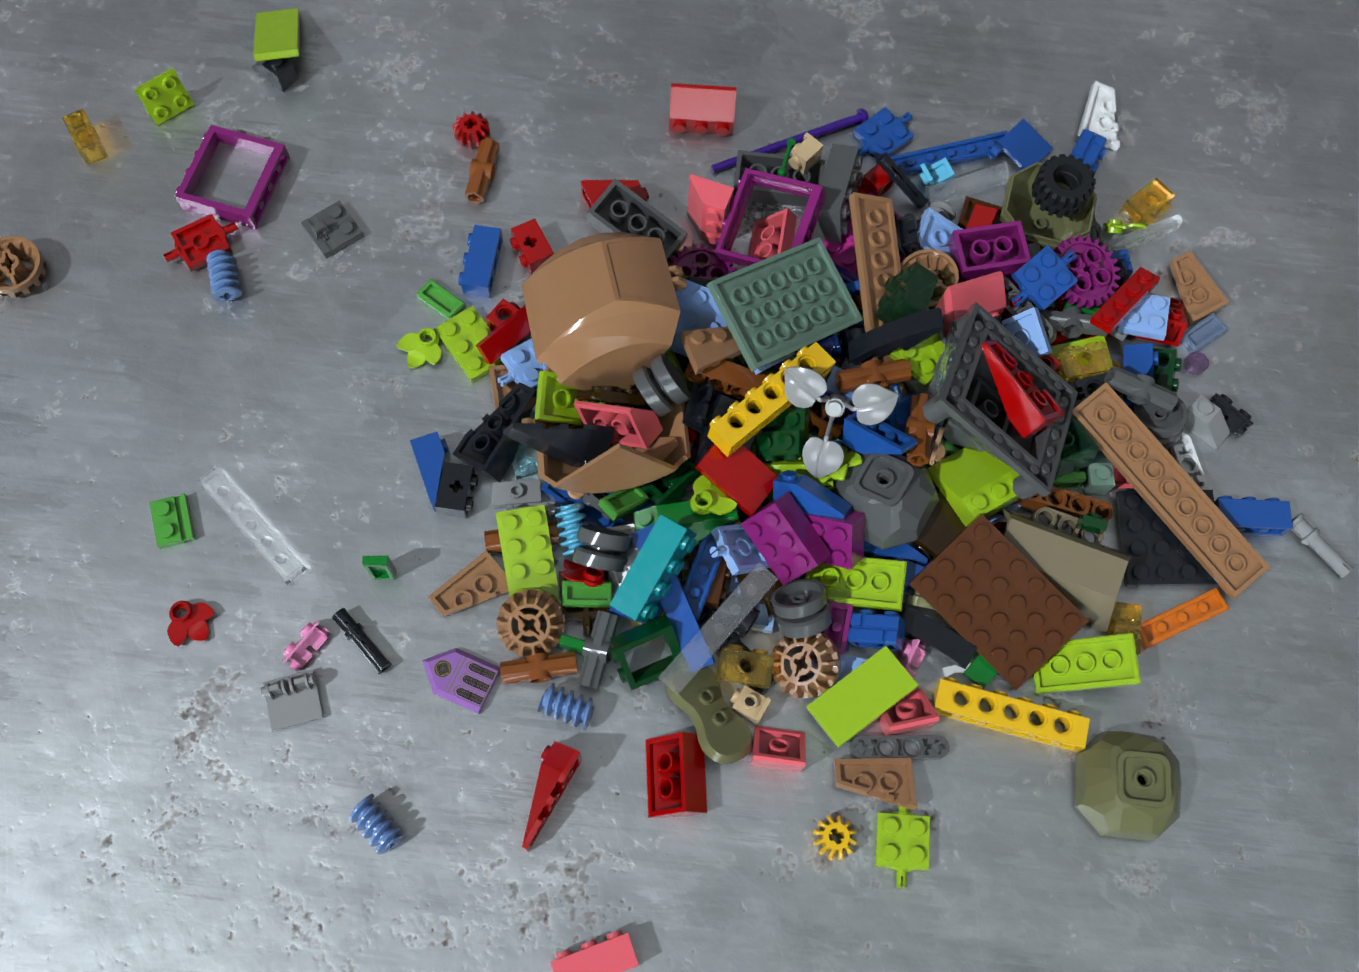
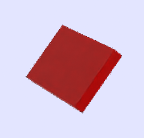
M713 444L695 466L721 492L734 500L737 506L748 516H752L773 489V481L777 478V475L744 445L727 457Z

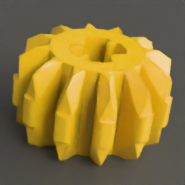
M831 815L826 816V823L821 820L817 823L821 830L813 831L814 836L820 837V839L813 842V845L818 846L822 844L823 848L818 853L823 855L826 851H829L828 860H833L835 853L839 860H843V851L848 855L853 853L848 845H857V841L850 838V836L857 833L856 829L848 831L847 827L851 825V821L847 820L844 824H841V815L836 817L835 823ZM831 831L835 835H840L841 839L837 841L839 844H836L835 840L830 841L829 836L833 834Z

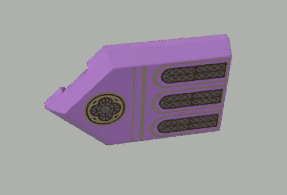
M458 648L422 660L433 694L478 714L500 673V667Z

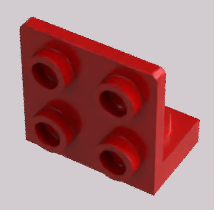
M1170 298L1166 337L1163 341L1134 335L1133 337L1178 347L1188 325L1183 303L1176 298Z

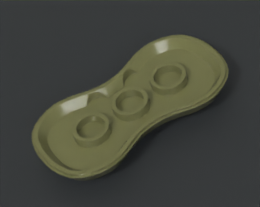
M687 664V667H682L668 674L666 678L667 693L671 700L693 722L703 752L710 759L720 764L734 763L748 755L753 746L750 728L727 705L722 696L720 684L715 673L708 666L691 673Z

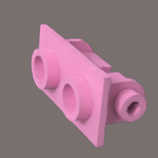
M315 621L313 624L308 622L299 633L302 635L300 640L296 644L291 642L282 653L285 655L282 661L286 662L290 659L292 662L289 666L295 671H298L299 668L303 669L313 656L307 650L309 645L317 651L329 638L327 636L330 633L328 629L324 626L320 629L316 627L320 623L318 621Z
M919 639L905 640L903 650H898L897 660L913 679L917 673L910 669V667L913 666L919 669L926 655V647L919 644Z

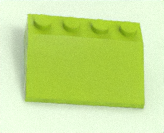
M963 448L927 468L930 477L965 527L980 513L987 519L1021 499L1013 491V480L1020 475L1010 466L985 451L981 452Z

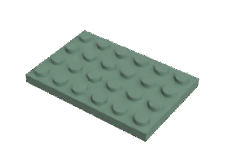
M820 237L722 276L707 284L751 372L797 352L806 345L810 346L815 342L856 325L863 320Z

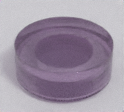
M1191 352L1184 359V368L1192 375H1200L1208 368L1209 359L1202 352Z

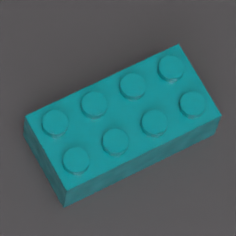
M660 514L609 605L635 621L648 622L649 619L652 620L659 610L657 604L661 597H666L671 589V579L674 574L678 575L682 570L684 556L695 547L697 533Z

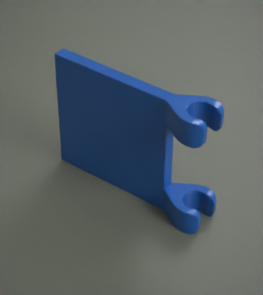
M1023 118L987 152V155L994 159L1003 150L1020 167L1018 170L1020 171L1036 162H1040L1053 147Z

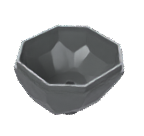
M857 452L860 454L863 463L854 467H848L845 479L843 481L836 480L834 490H831V492L852 504L853 511L865 513V542L886 550L916 541L939 502L928 470L922 466L911 465L907 461V457L902 454H862ZM886 480L888 483L881 484L880 481Z

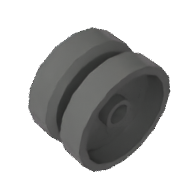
M662 353L650 361L651 369L641 366L632 374L634 382L643 398L660 417H664L673 411V402L682 405L691 399L690 390L673 363Z
M1178 398L1177 405L1168 413L1148 404L1140 405L1134 403L1133 413L1166 450L1178 443L1187 420V408L1180 398Z
M579 525L577 539L587 545H579L574 548L572 561L595 569L624 572L626 571L628 557L617 551L629 550L633 537L627 533L608 528Z
M812 579L796 580L786 583L774 591L771 596V603L777 615L778 629L782 635L788 638H806L819 634L829 627L833 617L830 606L827 603L826 589L822 582Z

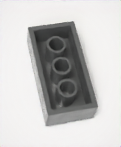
M832 144L820 186H823L827 196L814 229L815 239L820 237L822 241L841 243L843 235L848 234V218H851L849 196L853 192L858 193L857 187L862 185L863 172H860L863 157L859 156V146Z
M738 150L733 196H736L738 180L742 179L746 168L778 175V170L782 167L785 155ZM788 159L785 169L786 175L784 177L820 185L826 160L820 159L805 174H802L799 170H795L790 166ZM755 185L748 204L805 210L809 198Z
M616 178L587 212L586 222L600 233L625 232L661 238L667 263H669L671 256L674 257L676 250H679L685 243L688 234Z

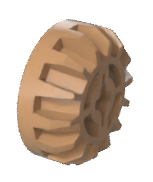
M5 236L0 238L1 297L9 295L11 298H16L19 296V292H23L25 295L30 293L28 287L32 284L38 287L41 284L38 278H43L46 274L44 269L47 264L45 258L36 245L27 238L21 236ZM21 260L29 262L32 267L26 268ZM9 279L13 286L6 285L3 280Z
M919 250L906 257L901 263L905 302L909 307L925 303L928 305L929 310L934 309L947 287L958 284L960 281L958 268L954 260L939 250ZM938 275L943 278L945 285L942 280L938 279ZM913 285L918 286L921 293L920 298L914 294ZM933 295H938V296H939L938 298H936V299H934V300H930V301H925V300H924L925 296H927V297H930V296H933Z
M536 588L520 590L511 595L499 609L500 611L496 619L499 631L498 637L502 639L509 651L512 650L520 657L531 654L536 655V653H549L559 643L561 635L564 634L566 626L564 610L560 602L552 594ZM524 608H535L539 610V612H527ZM542 614L546 619L547 629L543 626ZM513 617L518 620L520 633L517 636L512 629ZM534 619L536 621L534 627L528 628L526 624L529 620ZM522 635L535 636L538 640L535 642H524L520 640V637Z
M821 632L810 637L797 639L783 636L779 645L775 646L772 651L775 654L773 660L770 661V666L774 668V680L779 682L784 692L790 693L796 698L818 697L834 686L838 680L841 670L839 651L834 642ZM797 646H804L802 652L796 653L793 656L788 655L791 649ZM785 659L790 660V668L793 671L791 677L786 671ZM802 659H805V663L808 664L807 668H804V665L801 663ZM815 673V675L810 680L805 681L807 675Z

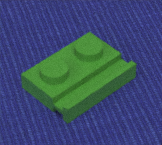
M185 493L181 494V496H171L149 502L156 543L159 549L183 544L189 540H196L188 496Z

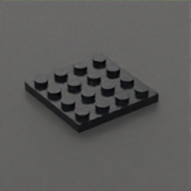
M1136 490L1118 491L1115 493L1121 552L1132 555L1124 574L1125 587L1219 585ZM1203 490L1214 503L1213 490Z

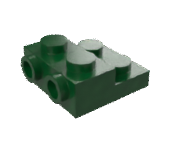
M1154 348V352H1159V366H1154L1153 378L1155 379V384L1173 392H1178L1179 379L1175 378V373L1181 371L1182 358L1177 357V349Z
M800 407L787 408L766 425L762 432H758L756 434V457L762 458V462L766 463L770 461L777 462L779 458H784V461L787 462L799 461V458L803 457V447L809 439L810 409Z
M688 459L676 471L638 487L646 495L649 493L652 495L651 500L656 506L678 503L687 494L684 488L701 473L695 468L696 465Z

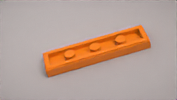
M1216 587L1131 629L1145 650L1230 608Z

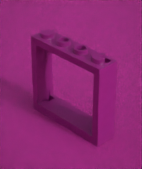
M210 125L208 131L203 135L199 149L194 153L190 167L185 171L181 185L176 189L175 198L184 210L206 216L213 214L214 218L231 223L235 221L238 225L257 229L290 159L286 146L281 143ZM219 142L270 156L245 209L194 196Z
M746 168L742 179L738 180L736 196H733L731 199L729 215L723 221L721 237L716 240L717 247L715 253L722 261L745 267L762 261V259L731 252L755 185L809 198L791 248L810 241L827 196L823 186Z

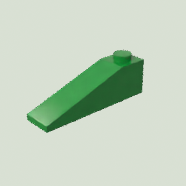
M690 501L657 505L634 512L636 531L653 523L655 524L661 514L697 533L695 546L700 544L699 541L711 534V531L716 527L729 525L739 519L737 507L725 515H717L712 512L706 515H699L691 509ZM700 502L698 505L705 506L707 503Z

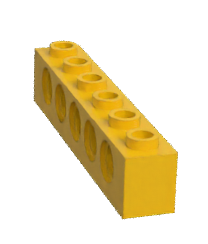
M817 342L813 343L810 347L804 346L797 353L795 359L792 361L788 359L781 365L779 372L775 375L770 373L763 380V384L759 388H751L746 393L744 400L740 403L735 401L728 408L724 416L718 415L710 422V430L707 436L727 457L792 405L785 394L784 372L786 368H809L820 373L824 378L831 373L836 361ZM766 395H772L775 399H770ZM748 409H755L758 413H752ZM730 423H737L740 428H735Z
M950 677L939 679L935 684L931 704L940 716L1077 753L1086 747L1090 718L1082 717L1080 712L1072 710L1063 712L1057 710V707L1051 704L1037 705L1032 703L1033 701L1029 698H1011L1003 691H985L982 686L976 684H968L966 686L959 684L958 680ZM956 694L963 696L965 705H959L955 701ZM980 701H984L989 705V712H985L980 708ZM1005 708H1010L1014 712V719L1006 716ZM1030 714L1038 718V726L1031 723ZM1055 721H1059L1063 725V732L1055 728Z

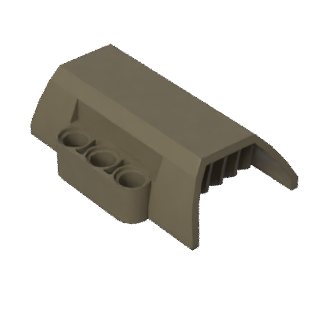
M1042 507L1033 513L1030 518L1006 509L997 512V514L1005 516L1008 520L1003 535L1089 620L1085 626L1106 633L1124 574L1132 555L1100 544L1104 539V533L1100 535L1092 533L1094 535V542L1087 541L1085 538L1086 531L1075 528L1078 518L1052 508ZM1038 515L1046 516L1048 524L1042 525L1038 521ZM1062 523H1066L1070 526V534H1067L1062 530Z

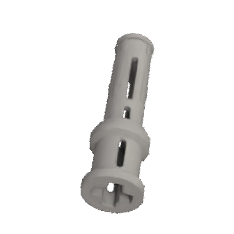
M1303 513L1295 516L1292 519L1293 529L1291 530L1301 539L1300 542L1309 545L1341 578L1351 572L1354 567L1344 560L1320 536V530L1317 527L1311 526L1304 519L1305 515Z

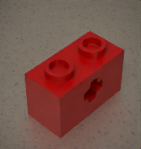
M535 218L511 228L512 238L509 239L514 251H519L521 255L519 260L524 269L528 268L532 275L543 262L554 255V252Z

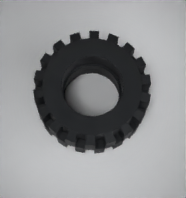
M1060 154L1059 157L1054 155L1050 160L1047 159L1041 165L1031 189L1033 191L1031 194L1035 198V204L1040 205V210L1043 212L1045 210L1049 212L1048 215H1057V218H1062L1063 215L1068 218L1072 217L1073 214L1077 215L1080 213L1095 189L1096 179L1093 178L1095 173L1093 170H1089L1091 166L1088 163L1084 164L1081 158H1074V155L1067 157L1065 154ZM1055 182L1063 183L1071 190L1063 189Z

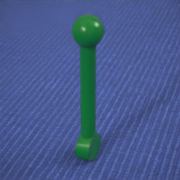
M792 138L787 140L788 148L782 167L778 170V175L782 177L786 175L787 162L791 150L796 144V141Z

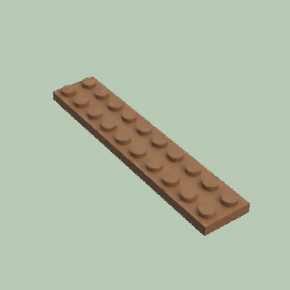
M853 192L849 196L866 333L888 322L907 316L892 198ZM888 354L882 358L876 355L868 358V360H879L880 363L893 361ZM904 381L897 382L900 383L903 396L910 394ZM895 383L887 384L885 388L891 390L890 386Z
M1107 382L1073 409L1071 417L1231 599L1236 598L1270 568L1266 561Z

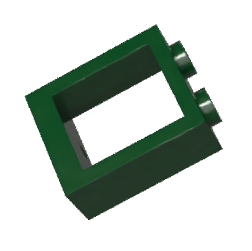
M666 614L610 638L613 648L609 649L614 663H620L621 668L617 669L622 683H628L631 691L671 674L682 667H687L673 626ZM663 636L670 656L631 672L623 652Z

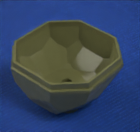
M1036 162L1009 176L1000 221L1001 223L1021 220L1027 244L1036 242L1040 244L1041 250L1047 245L1053 250L1058 244L1071 236L1076 238L1082 235L1083 239L1090 236L1097 195L1094 191L1080 213L1077 215L1073 214L1072 217L1068 218L1065 215L1062 218H1057L1055 214L1050 216L1046 210L1044 212L1040 210L1041 206L1035 204V198L1031 194L1033 191L1031 189L1032 184L1043 163ZM1055 182L1061 188L1071 190L1067 185Z
M1105 731L1101 732L1086 745L1085 749L1076 754V808L1101 836L1155 841L1180 818V764L1164 741L1155 736L1139 733ZM1138 776L1144 779L1143 785L1138 782Z

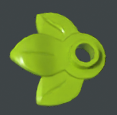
M1109 219L1108 223H1103V226H1105L1104 232L1122 234L1123 229L1147 230V226L1144 223L1122 225V220Z
M423 328L418 333H408L396 345L398 349L408 352L407 364L409 368L420 367L426 361L435 365L440 360L442 354L438 346L440 341L439 335L431 328ZM427 338H431V339H432V340L429 341V342H424L425 339H427Z
M857 452L844 453V460L840 468L827 476L817 478L818 482L822 485L830 478L843 481L848 467H854L863 463L860 454Z
M704 475L695 480L693 484L694 495L690 500L691 509L695 513L706 515L712 512L717 515H725L737 507V503L734 500L728 498ZM700 502H705V503H707V505H705V506H700V505H698V504H699Z

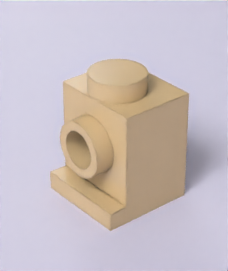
M807 132L804 134L803 142L797 143L791 151L792 157L789 159L790 166L805 174L821 159L824 145Z
M745 685L742 690L736 689L730 702L734 703L732 710L736 714L757 726L769 707L771 699L764 697ZM748 698L753 700L754 705L747 706L745 700Z

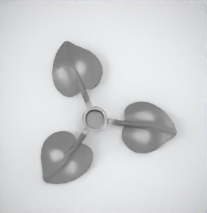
M788 367L784 372L785 394L791 404L800 408H808L814 404L815 400L826 402L825 411L830 416L824 439L819 437L809 438L802 452L805 467L816 478H822L835 472L843 463L844 451L841 445L835 441H828L834 418L841 416L844 413L845 407L851 411H857V419L862 424L875 425L885 420L891 414L898 399L897 392L888 390L878 384L866 383L860 385L852 395L854 406H852L840 393L820 397L827 390L826 380L820 373L805 367Z

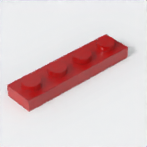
M1140 267L1091 317L1090 324L1111 334L1158 285L1161 277Z

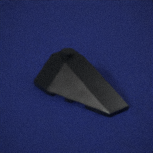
M519 382L499 402V407L491 415L487 413L482 418L483 422L474 431L470 429L464 435L453 455L466 464L473 466L480 473L500 483L513 463L520 444L504 436L503 430L512 423H521L522 419L530 417L537 398V390Z
M512 423L503 430V435L573 467H582L609 450L615 428L593 424H584L583 429H569V424H560V426L546 428L545 424Z

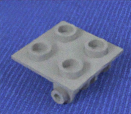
M314 669L263 682L264 687H261V693L263 697H266L272 732L323 718Z

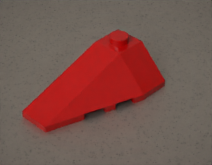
M996 340L986 341L981 345L1008 419L1013 424L1012 428L1018 435L1022 436L1023 439L1033 436L1065 415V412L1045 389L1040 391L1032 383L1034 378L1029 373L1026 374L1016 367L1017 361Z
M554 741L552 746L547 745L540 757L543 761L540 766L522 848L527 852L530 851L582 762L581 753L578 750Z

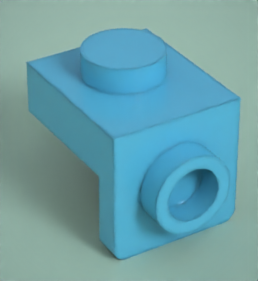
M946 157L929 167H926L924 163L920 165L922 173L919 175L924 185L929 184L933 191L956 178Z

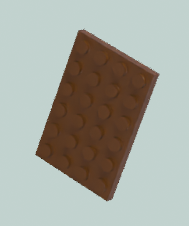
M981 513L909 582L966 641L977 647L976 651L1015 690L1089 622Z

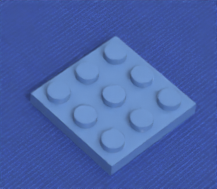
M685 279L687 288L683 290L675 289L681 312L673 343L669 350L688 357L680 339L682 331L727 327V324L709 289Z

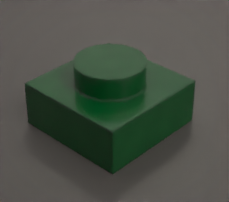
M1087 513L1077 519L1075 528L1100 535L1107 530L1109 521L1101 519L1102 516L1098 514Z

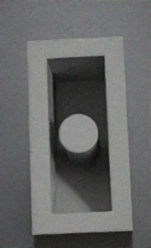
M1202 394L1187 409V420L1184 426L1216 450L1230 434L1221 409Z

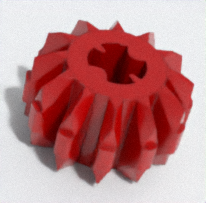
M472 110L469 115L463 112V117H456V123L453 124L454 137L457 142H460L462 147L466 145L470 149H472L473 145L479 147L481 140L490 136L489 122L487 118H483L481 113L475 115Z

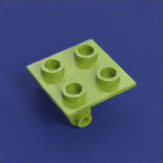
M173 67L134 89L156 126L195 105Z

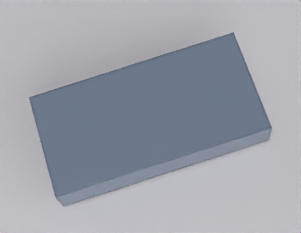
M1212 313L1184 332L1180 342L1194 355L1225 334L1228 328Z

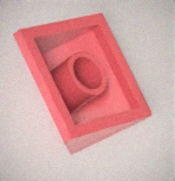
M918 689L912 691L878 719L883 735H899L931 728L939 722V715L924 691Z
M755 725L750 765L801 772L806 764L805 732Z

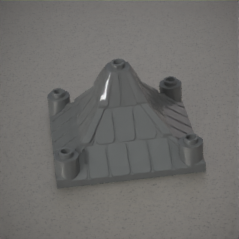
M976 302L969 307L965 315L953 323V333L959 341L940 392L924 402L922 407L923 415L928 421L935 424L945 420L942 427H945L943 436L946 440L971 450L985 451L1016 471L1020 476L1013 480V491L1018 497L1023 500H1027L1037 494L1045 497L1052 490L1078 392ZM996 340L1017 361L1016 367L1026 374L1029 373L1034 378L1032 383L1040 391L1045 389L1065 412V415L1033 436L1023 439L1022 436L1018 435L1013 430V424L1008 419L981 345L986 341Z

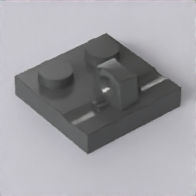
M340 201L301 222L307 234L326 259L364 237L362 230Z

